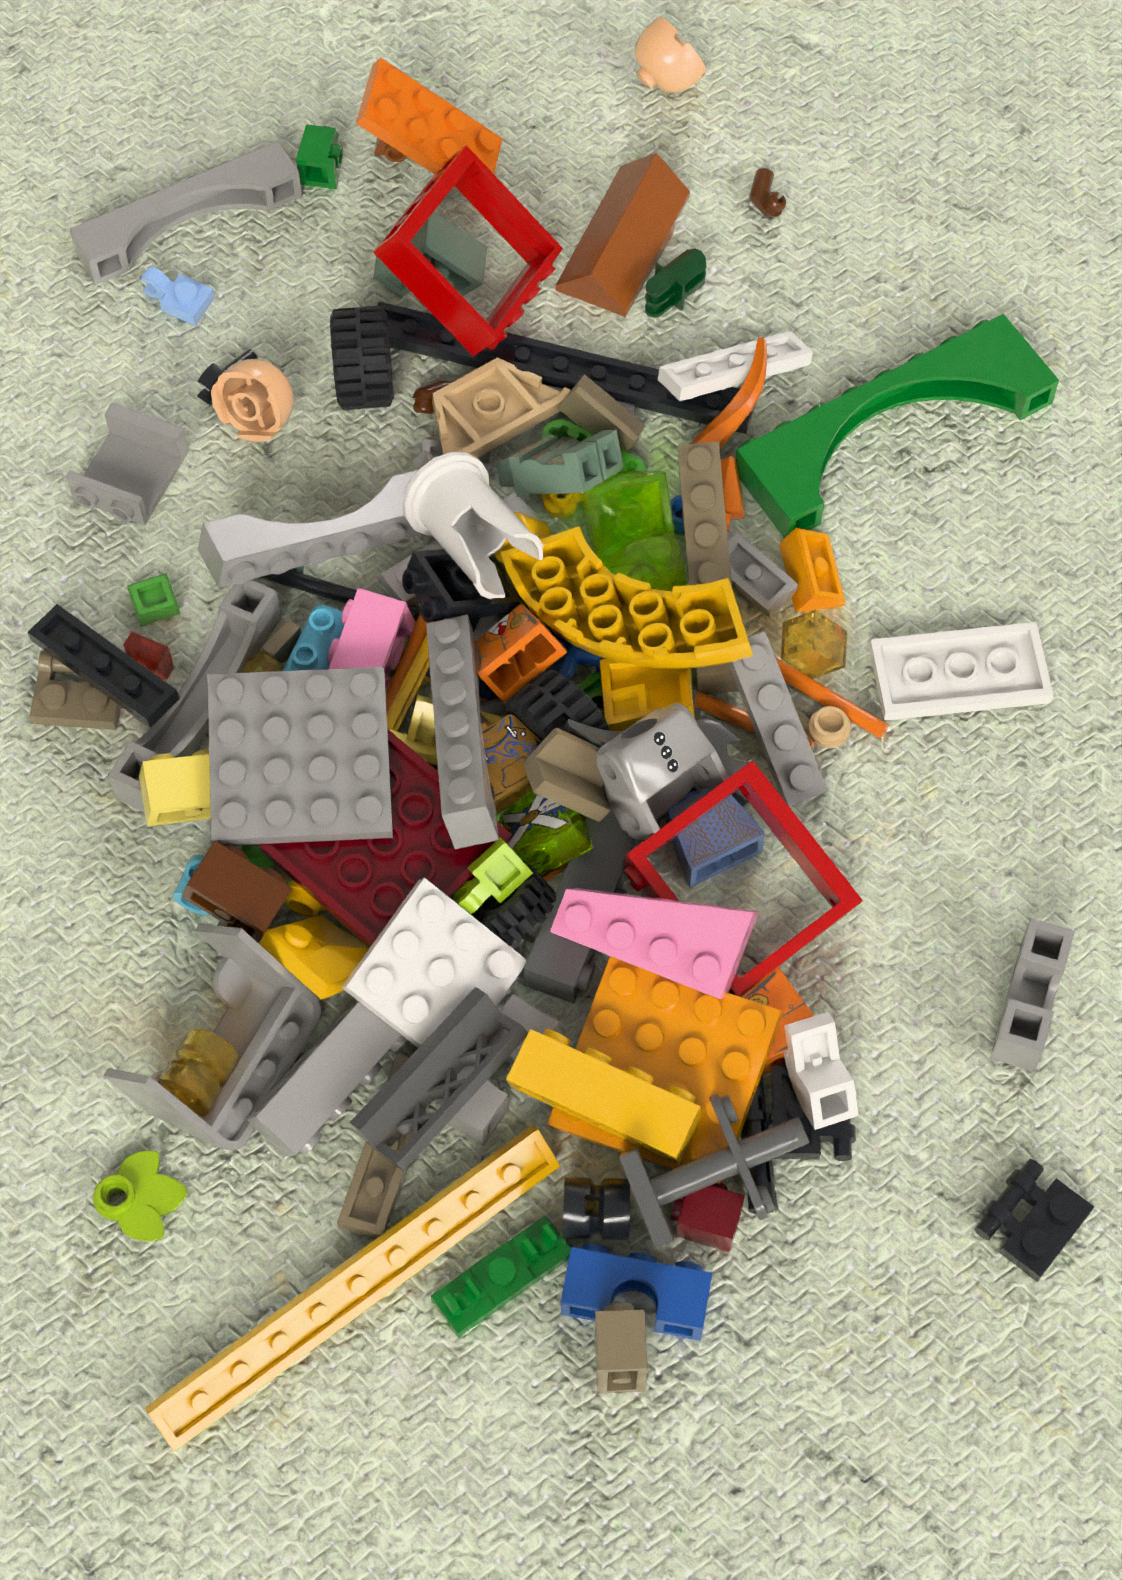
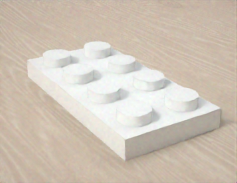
M1037 622L871 639L869 650L884 721L1051 703L1054 695Z

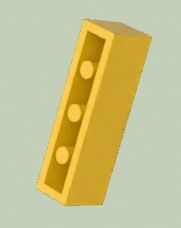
M546 1028L544 1033L541 1034L530 1029L506 1078L513 1089L671 1162L680 1164L703 1115L700 1106L694 1104L697 1099L696 1096L676 1086H671L669 1092L652 1084L654 1078L651 1075L637 1068L629 1066L627 1072L610 1065L612 1059L609 1056L595 1049L587 1047L585 1053L571 1048L568 1046L570 1039L558 1032Z

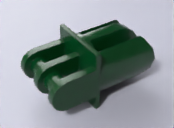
M696 248L687 249L665 267L661 266L658 262L655 264V275L646 283L645 313L653 318L659 317L674 305L682 311L685 298L705 284L707 265L706 257L701 250Z

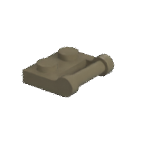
M41 650L38 661L39 671L29 715L32 724L116 730L121 706L90 683L54 680L56 672H74L46 651Z

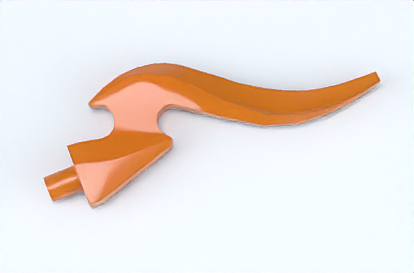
M764 337L757 339L753 362L741 389L726 408L695 437L691 444L719 442V448L721 449L752 411L763 390L766 377L767 348ZM731 455L721 460L727 532L729 531L731 519H744L745 515L738 465Z

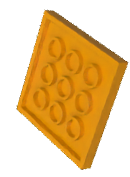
M610 956L575 1049L582 1053H585L587 1047L595 1049L609 1056L612 1059L610 1065L624 1072H627L629 1066L637 1068L651 1075L654 1078L652 1084L669 1092L671 1086H676L697 1097L694 1104L700 1106L703 1115L679 1165L638 1146L644 1161L671 1170L728 1146L709 1097L718 1094L719 1098L725 1095L729 1096L739 1120L730 1125L737 1141L739 1140L783 1013L779 1009L730 993H726L724 998L718 999ZM554 1107L547 1123L552 1129L621 1153L637 1147L635 1144Z

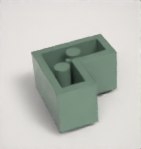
M434 211L410 242L464 296L483 285L487 247ZM376 256L373 278L402 297L411 292Z

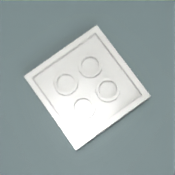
M422 878L415 884L341 988L419 1048L475 987L485 992L497 1006L525 966L527 960L426 878Z

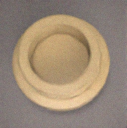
M833 706L823 707L811 716L808 724V733L811 739L817 745L825 748L841 746L848 740L851 732V723L847 715L841 709Z

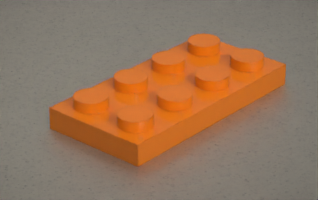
M381 57L372 64L356 120L357 125L433 174L439 170L444 162L465 145L494 174L503 138Z

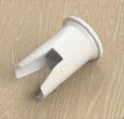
M449 452L433 458L421 467L408 483L403 498L405 518L415 531L426 536H433L474 583L473 585L480 595L488 599L505 598V592L495 564L489 557L498 551L506 540L513 547L538 560H543L542 548L544 546L537 535L527 529L489 487V473L478 458L466 452Z

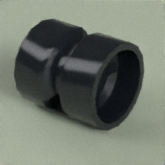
M565 1177L563 1238L589 1239L594 1232H599L603 1240H629L630 1184L628 1179L604 1178L600 1185H595L591 1178ZM585 1201H599V1217L585 1216Z

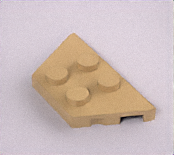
M500 358L486 363L437 390L432 395V405L442 455L449 452H466L476 458L484 455L560 412L558 406L571 390L564 387L560 392L542 384L541 376L529 371H521L515 365Z

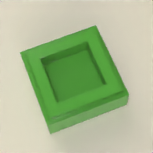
M167 573L127 585L140 626L180 614Z

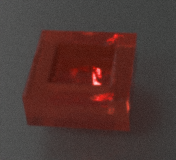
M131 631L123 644L126 654L161 679L167 681L174 669L169 647Z

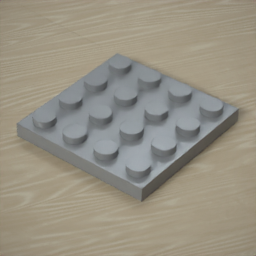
M384 667L207 674L212 844L214 841L224 846V844L248 845L393 838Z

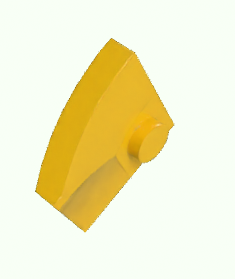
M609 659L600 660L604 713L611 731H624L656 709H666L674 703L682 704L694 717L692 668H650L620 663Z
M322 914L266 930L259 943L321 1000L344 990L341 987L370 948L361 939L342 930Z

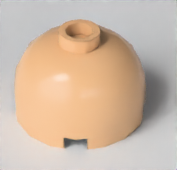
M660 16L650 23L638 37L635 45V59L640 69L636 74L650 90L656 86L663 92L675 94L685 91L696 84L706 74V67L688 41L684 44L676 36L679 31Z
M260 359L242 360L231 365L218 377V381L211 390L213 407L223 424L226 426L230 422L235 428L242 430L236 433L237 436L253 442L267 441L285 426L294 406L293 389L288 378L278 367Z

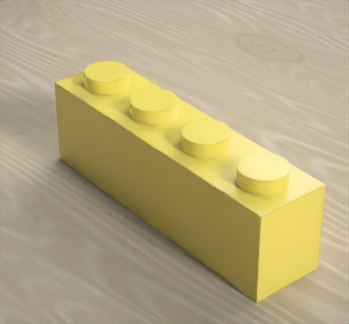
M209 749L199 750L193 753L192 756L177 758L172 754H159L149 758L148 761L142 762L139 781L147 826L211 819Z

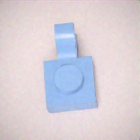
M149 266L141 277V280L147 283L143 292L152 298L160 299L161 311L194 326L214 299L213 288L182 274H179L173 282L161 270Z

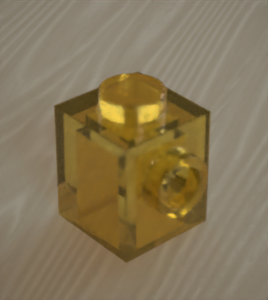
M816 609L783 622L780 657L782 660L811 679L846 667L847 631Z

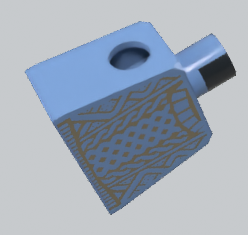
M695 785L680 802L671 806L667 811L666 824L712 791V789H707L700 793ZM731 795L674 837L671 843L686 882L691 888L762 853L765 833Z

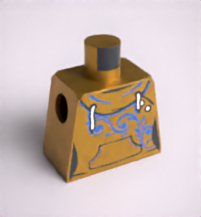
M480 711L486 763L497 815L533 793L523 762L542 741L514 715H507L491 725Z

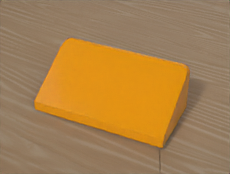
M795 528L780 542L785 572L798 584V590L792 595L795 611L807 612L843 606L846 602L829 535Z

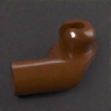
M759 168L754 176L749 195L750 201L764 216L777 217L785 209L786 199L784 195L777 198L779 192L770 191L774 179L773 172L767 168Z

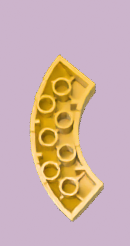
M580 526L540 539L544 546L542 548L543 560H538L517 548L500 552L514 587L538 619L561 638L591 654L620 663L668 669L701 668L753 657L729 578L698 585L673 586L672 591L651 589L650 583L632 579L619 572L616 575L610 572L587 544Z

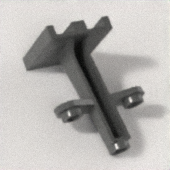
M718 1094L709 1097L728 1146L652 1177L649 1175L638 1146L620 1153V1162L655 1248L674 1241V1233L663 1205L738 1173L741 1174L759 1220L768 1218L767 1212L775 1209L765 1183L756 1186L749 1169L809 1144L799 1117L737 1141L730 1124L739 1120L728 1095L719 1098Z

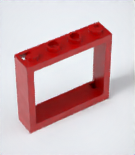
M465 145L443 163L374 249L373 253L472 356H475L486 347L490 351L494 350L497 344L507 337V333L504 331L505 328L512 326L523 315L524 310L521 306L531 301L541 290V287L538 285L539 281H544L556 269L552 263L563 248L476 154ZM454 186L527 263L486 320L410 242Z
M753 760L627 853L622 861L626 868L623 872L631 881L630 885L637 892L643 889L650 898L680 901L647 858L737 790L741 791L832 908L744 976L739 978L735 974L729 993L739 997L863 902L862 898Z

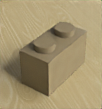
M618 1303L605 1306L604 1311H595L594 1338L597 1394L645 1392L648 1363L644 1309L634 1310L631 1304Z

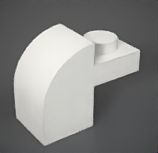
M826 1012L785 1025L788 1051L784 1052L786 1067L796 1097L814 1129L816 1130L858 1116L854 1079L840 1060L835 1021L830 1014Z

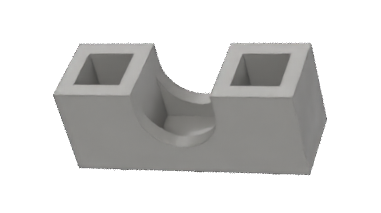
M1030 918L1021 941L990 1059L1035 1071L1044 1051L1054 1013L1052 1006L1066 967L1075 931Z
M513 994L504 1006L501 1004L497 1005V1008L503 1014L522 1025L528 1033L532 1029L543 1034L546 1028L558 1032V1021ZM500 1027L489 1039L488 1046L498 1044L507 1035L508 1031ZM525 1039L501 1065L514 1064ZM475 1064L465 1066L457 1074V1080L467 1078L475 1070ZM488 1079L449 1121L448 1125L484 1146L509 1110L508 1094L495 1087ZM444 1098L437 1099V1110L442 1106Z

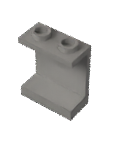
M112 402L104 414L109 435L85 474L81 475L70 470L66 478L73 499L81 506L89 509L96 507L111 513L120 521H133L145 526L189 452L185 431L182 427Z

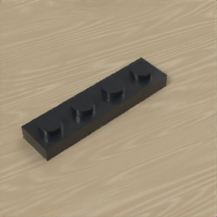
M58 604L27 632L33 643L150 728L180 699L174 687Z

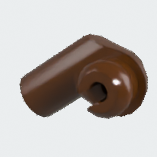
M439 380L417 388L412 398H415L413 404L414 411L416 413L432 414L434 412L432 405L433 393L452 382Z

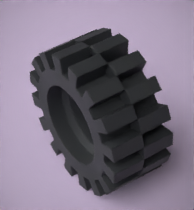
M530 864L527 867L533 874L506 899L499 903L491 894L471 914L509 946H512L514 940L518 943L524 940L525 933L528 932L531 935L536 930L534 926L537 923L542 924L547 919L544 914L552 911L554 906L551 903L556 901L554 889Z

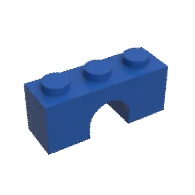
M584 1244L582 1249L571 1247L561 1297V1315L595 1321V1311H604L605 1306L611 1305L615 1298L624 1292L638 1291L646 1294L655 1304L657 1314L654 1332L701 1341L712 1272L703 1271L701 1265L688 1261H678L675 1263V1266L657 1263L655 1257L644 1253H630L628 1257L610 1254L608 1248L595 1244Z

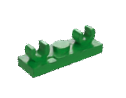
M545 1215L432 1294L431 1301L459 1338L568 1261L571 1248Z

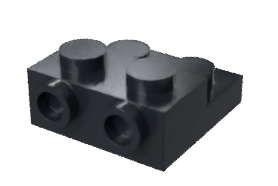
M445 549L413 551L402 576L405 592L407 594H415L421 603V616L427 623L468 615L472 629L475 630L481 617L508 615L521 603L496 564L495 567L505 592V598L488 599L480 595L473 585L474 583Z

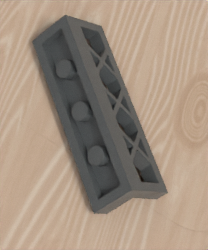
M475 987L351 1120L350 1124L372 1149L404 1172L527 1037L528 1032L522 1025L503 1014L485 992ZM500 1027L508 1031L507 1035L498 1044L488 1046L489 1039ZM475 1064V1070L467 1078L457 1080V1074L465 1066ZM444 1098L442 1106L435 1113L425 1115L426 1108L434 1100ZM412 1132V1138L399 1153L390 1148L401 1135Z

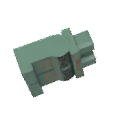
M617 429L602 430L584 440V442L570 437L558 441L557 435L546 436L534 444L521 449L510 456L509 459H503L496 463L500 486H514L516 497H527L532 493H585L603 482V480L624 469Z

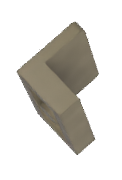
M585 374L558 406V409L578 426L594 435L602 430L617 429L620 449L626 452L636 444L640 438V433L646 427V425Z
M559 728L553 729L523 762L533 793L600 822L611 810L601 788L604 784L596 762L599 747Z

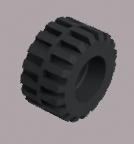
M382 305L333 309L330 316V336L335 390L339 406L342 410L390 407L394 399L387 313Z
M545 670L503 705L504 717L507 715L516 716L541 741L555 728L570 733L564 729L568 719L593 728L611 731L606 719L592 699L573 681L553 670Z

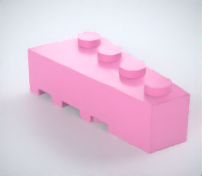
M358 588L354 600L349 599L344 607L342 623L345 625L340 639L335 638L329 648L327 658L330 663L329 669L384 667L386 692L390 685V677L388 676L390 670L396 669L403 653L404 638L409 639L416 622L406 602Z
M571 888L566 889L550 932L722 999L726 993H729L759 911Z

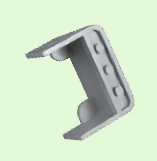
M199 924L195 932L223 956L213 976V989L216 996L228 1008L183 1080L177 1074L167 1071L156 1072L152 1076L111 1068H108L103 1076L151 1115L214 1147L237 1150L246 1144L255 1129L246 1118L291 1069L319 1022L321 1006L317 996L242 928Z

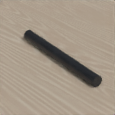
M288 570L282 574H269L260 577L345 604L349 599L354 600L357 592L356 589L293 570ZM407 605L416 622L419 616V608Z

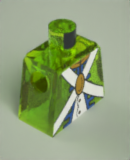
M533 790L527 792L521 799L504 811L501 816L502 826L511 833V839L507 845L527 866L529 864L533 866L540 875L593 849L584 815L533 793Z

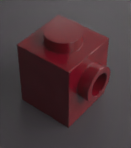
M715 1183L675 1200L670 1219L678 1221L676 1237L730 1253L743 1209L745 1195L728 1191V1187L723 1183H720V1185Z

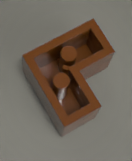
M214 841L188 881L181 897L218 919L217 926L242 928L259 944L292 888L285 884V878L275 870L267 867L261 869L247 861V855L239 848L231 844H224L223 846Z

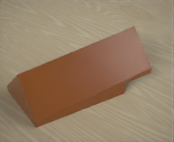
M657 153L620 166L556 283V291L626 317L674 234V223L690 197L689 189Z

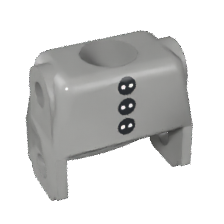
M674 703L666 709H656L601 746L596 755L597 767L602 776L608 802L622 831H626L633 839L646 840L660 830L655 819L666 813L671 806L680 802L695 784L702 789L713 790L729 778L715 748L703 734L691 712L679 703Z

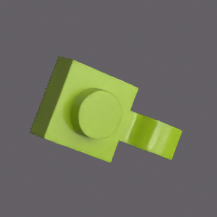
M500 837L499 840L468 867L475 878L467 881L453 896V899L471 915L491 894L501 903L533 872Z

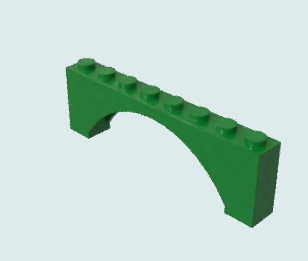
M1001 314L991 320L980 321L972 330L958 337L951 336L947 338L940 346L926 353L915 354L907 363L893 370L887 369L880 372L873 380L859 387L853 386L847 389L840 397L826 404L820 403L815 405L806 414L793 421L787 420L780 423L773 431L759 438L754 437L746 440L736 449L735 460L738 465L739 477L783 538H785L795 528L811 530L821 525L824 501L819 495V485L825 468L844 439L872 417L894 407L929 400H957L993 406L1014 413L1019 420H1022L1053 404L1059 379L1008 318Z

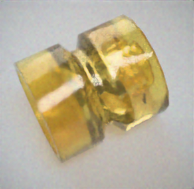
M195 1028L187 1032L175 1052L177 1060H172L168 1063L157 1082L198 1116H205L210 1112L221 1093L219 1084H224L228 1081L239 1062L240 1056L236 1049L222 1037L210 1031Z

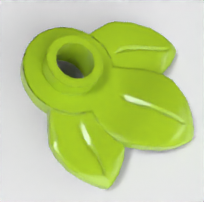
M140 1151L125 1158L116 1174L105 1177L97 1184L93 1193V1203L97 1212L103 1218L118 1221L121 1230L126 1236L134 1240L150 1242L160 1240L165 1236L164 1225L160 1216L168 1215L176 1210L187 1197L188 1191L176 1179L157 1174L159 1170V1154L157 1151ZM121 1192L126 1195L123 1203L119 1205L109 1203L111 1196L115 1193Z

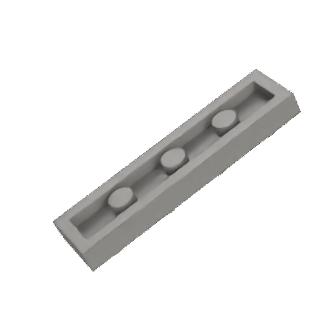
M763 631L748 637L753 657L728 664L778 792L787 805L791 806L825 793L828 790L766 632Z

